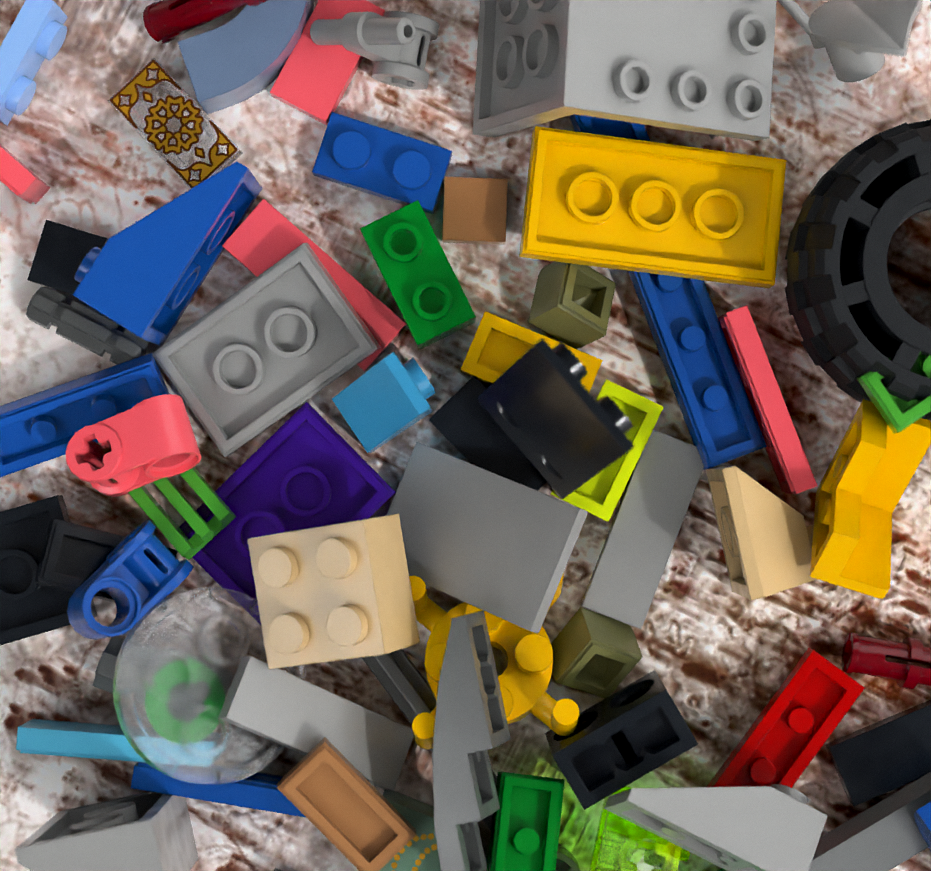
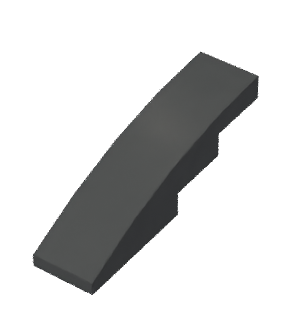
M484 610L452 618L438 683L432 770L434 827L441 871H488L477 821L483 820L500 809L488 750L509 741L511 737Z

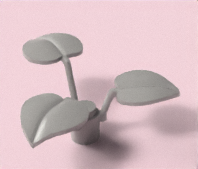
M778 0V2L809 35L815 49L826 48L837 79L842 82H857L874 75L882 68L885 63L884 54L902 57L906 55L911 28L923 0H830L819 6L810 17L794 0Z

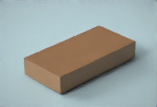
M325 737L277 784V788L359 871H380L417 835L416 829Z

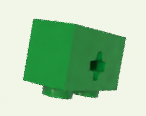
M418 200L360 228L364 240L419 350L475 323L476 316Z

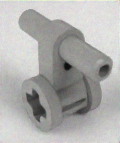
M388 11L383 16L375 12H349L342 19L315 20L311 25L310 35L312 41L317 45H343L348 51L374 61L371 76L379 82L406 89L423 90L427 89L430 74L425 71L429 44L431 40L437 39L440 25L428 17L408 12Z

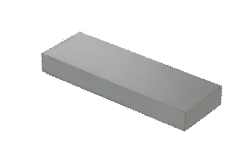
M656 430L652 431L628 480L580 604L582 607L642 629L704 468L697 446Z
M252 656L242 657L218 718L305 756L325 737L372 785L394 791L414 736L412 728L278 668L268 669L267 663Z

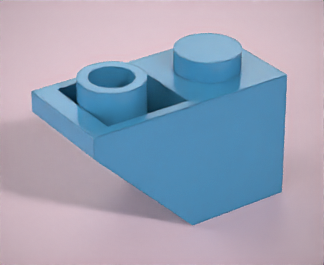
M392 352L333 397L332 401L367 453H372L432 413L433 410L426 399L436 392L414 358L402 364L396 354Z

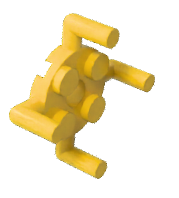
M563 575L549 609L561 595ZM409 576L416 620L431 632L425 650L424 664L429 686L437 701L438 683L452 618L483 610L463 602L446 612L427 597L425 582L420 577ZM484 611L491 646L500 649L508 661L505 671L498 676L507 723L520 721L531 713L560 736H567L573 733L579 717L578 705L571 699L556 701L547 693L553 668V649L543 626L539 633L531 632ZM436 707L431 713L424 712L418 714L412 722L415 741L422 749L428 750L433 748Z

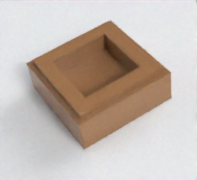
M444 177L443 243L505 245L508 179Z

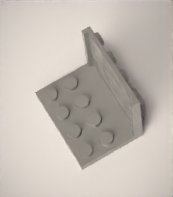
M480 0L473 134L498 137L577 114L750 141L769 138L777 0Z

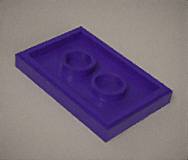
M306 402L215 491L236 515V518L192 558L260 626L261 620L247 539L368 519L396 491ZM205 503L196 509L206 523L215 516ZM186 521L179 526L188 539L196 533Z

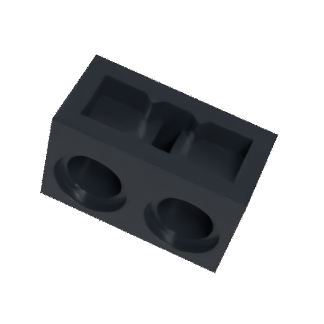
M655 670L579 713L576 728L570 735L560 736L552 730L545 733L554 760L584 810L698 745Z

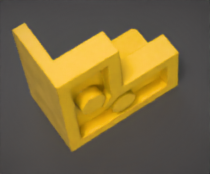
M862 400L816 490L810 577L879 599L885 598L890 589L892 513L931 444V420L920 418L899 433L893 434L873 402Z

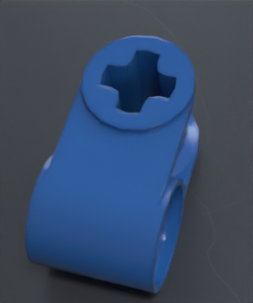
M146 520L127 535L111 551L106 561L70 597L67 608L69 622L73 629L84 638L98 640L123 635L132 629L154 605L174 591L193 570L194 566L187 559L179 561L154 535L156 526L150 520ZM98 591L106 592L116 603V617L109 626H103L98 623L91 612L92 598Z

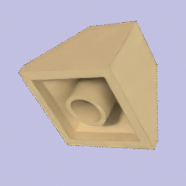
M716 466L706 469L732 592L754 600L817 580L810 577L814 525L806 526L802 514L736 466Z

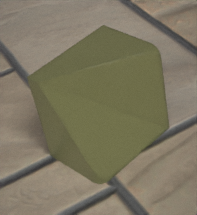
M554 261L545 266L538 275L528 322L572 348H582L606 336L616 283L587 265Z
M582 607L578 609L551 643L553 649L552 672L556 683L601 698L609 697L643 657L630 625Z

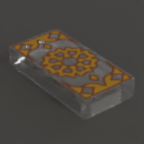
M152 58L108 99V102L190 189L227 168L242 154V151L155 58Z

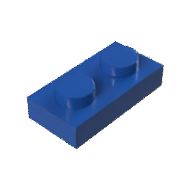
M332 112L312 173L316 177L405 206L418 200L424 212L433 214L452 158V151Z

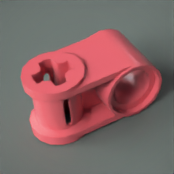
M173 394L145 399L129 410L93 425L83 427L69 440L65 452L66 463L74 475L85 482H90L92 487L103 495L111 497L122 496L159 479L184 473L195 467L202 459L183 399ZM94 439H97L98 442L101 443V445H99L98 443H96V442L94 441Z

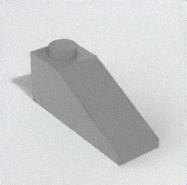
M780 784L760 787L631 788L609 796L604 807L605 810L727 871H809L828 816L806 805L808 798L803 793Z

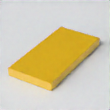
M536 126L532 131L519 257L769 289L775 285L786 160Z

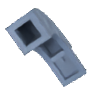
M267 0L258 6L246 4L235 18L223 26L178 41L198 103L207 115L249 99L261 92L279 76L313 12L314 0Z

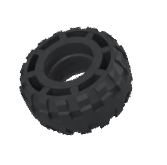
M931 119L910 124L906 122L878 133L845 154L820 178L803 203L794 228L790 233L785 256L787 260V286L785 287L789 314L793 315L803 339L801 344L815 365H819L837 383L836 386L858 402H862L863 399L872 402L856 379L869 371L873 373L876 371L885 377L880 381L888 393L907 402L912 399L921 401L931 395V378L910 371L920 352L925 356L931 355V329L916 321L902 308L892 291L887 273L888 247L894 232L912 215L931 209ZM931 411L921 418L931 420Z

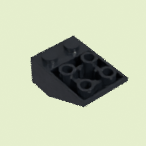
M542 338L477 398V402L557 496L563 499L634 447V444L625 435L633 425L609 396L605 395L603 398L595 400L582 385L580 380L588 372L564 343L560 342L552 349Z

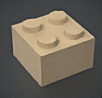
M399 514L247 539L268 669L384 655L420 643Z

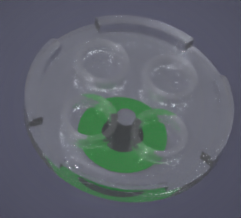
M217 587L196 588L179 592L154 605L130 629L118 653L113 676V699L117 719L127 741L135 752L146 763L162 774L187 783L203 785L233 783L256 774L275 760L285 749L284 746L218 718L242 657L252 656L267 663L257 598H252L231 589ZM305 665L278 668L300 679H306Z

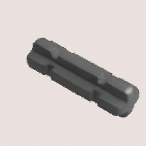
M40 287L29 302L26 316L30 321L46 329H50L51 325L58 327L56 334L103 357L105 352L111 354L109 360L117 365L146 355L149 341L138 337L125 329L124 333L117 330L119 327L118 323L74 300L71 305L64 303L66 296L49 287Z

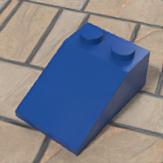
M239 162L233 163L110 237L102 250L98 247L92 248L79 265L75 274V280L80 284L73 296L138 337L162 347L224 250L222 245L238 228L262 190L261 185L247 167Z

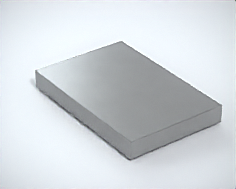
M303 243L152 354L223 456L227 457L376 352L381 346L310 245Z
M416 442L387 515L399 514L409 576H418L426 585L528 631L539 633L588 511Z

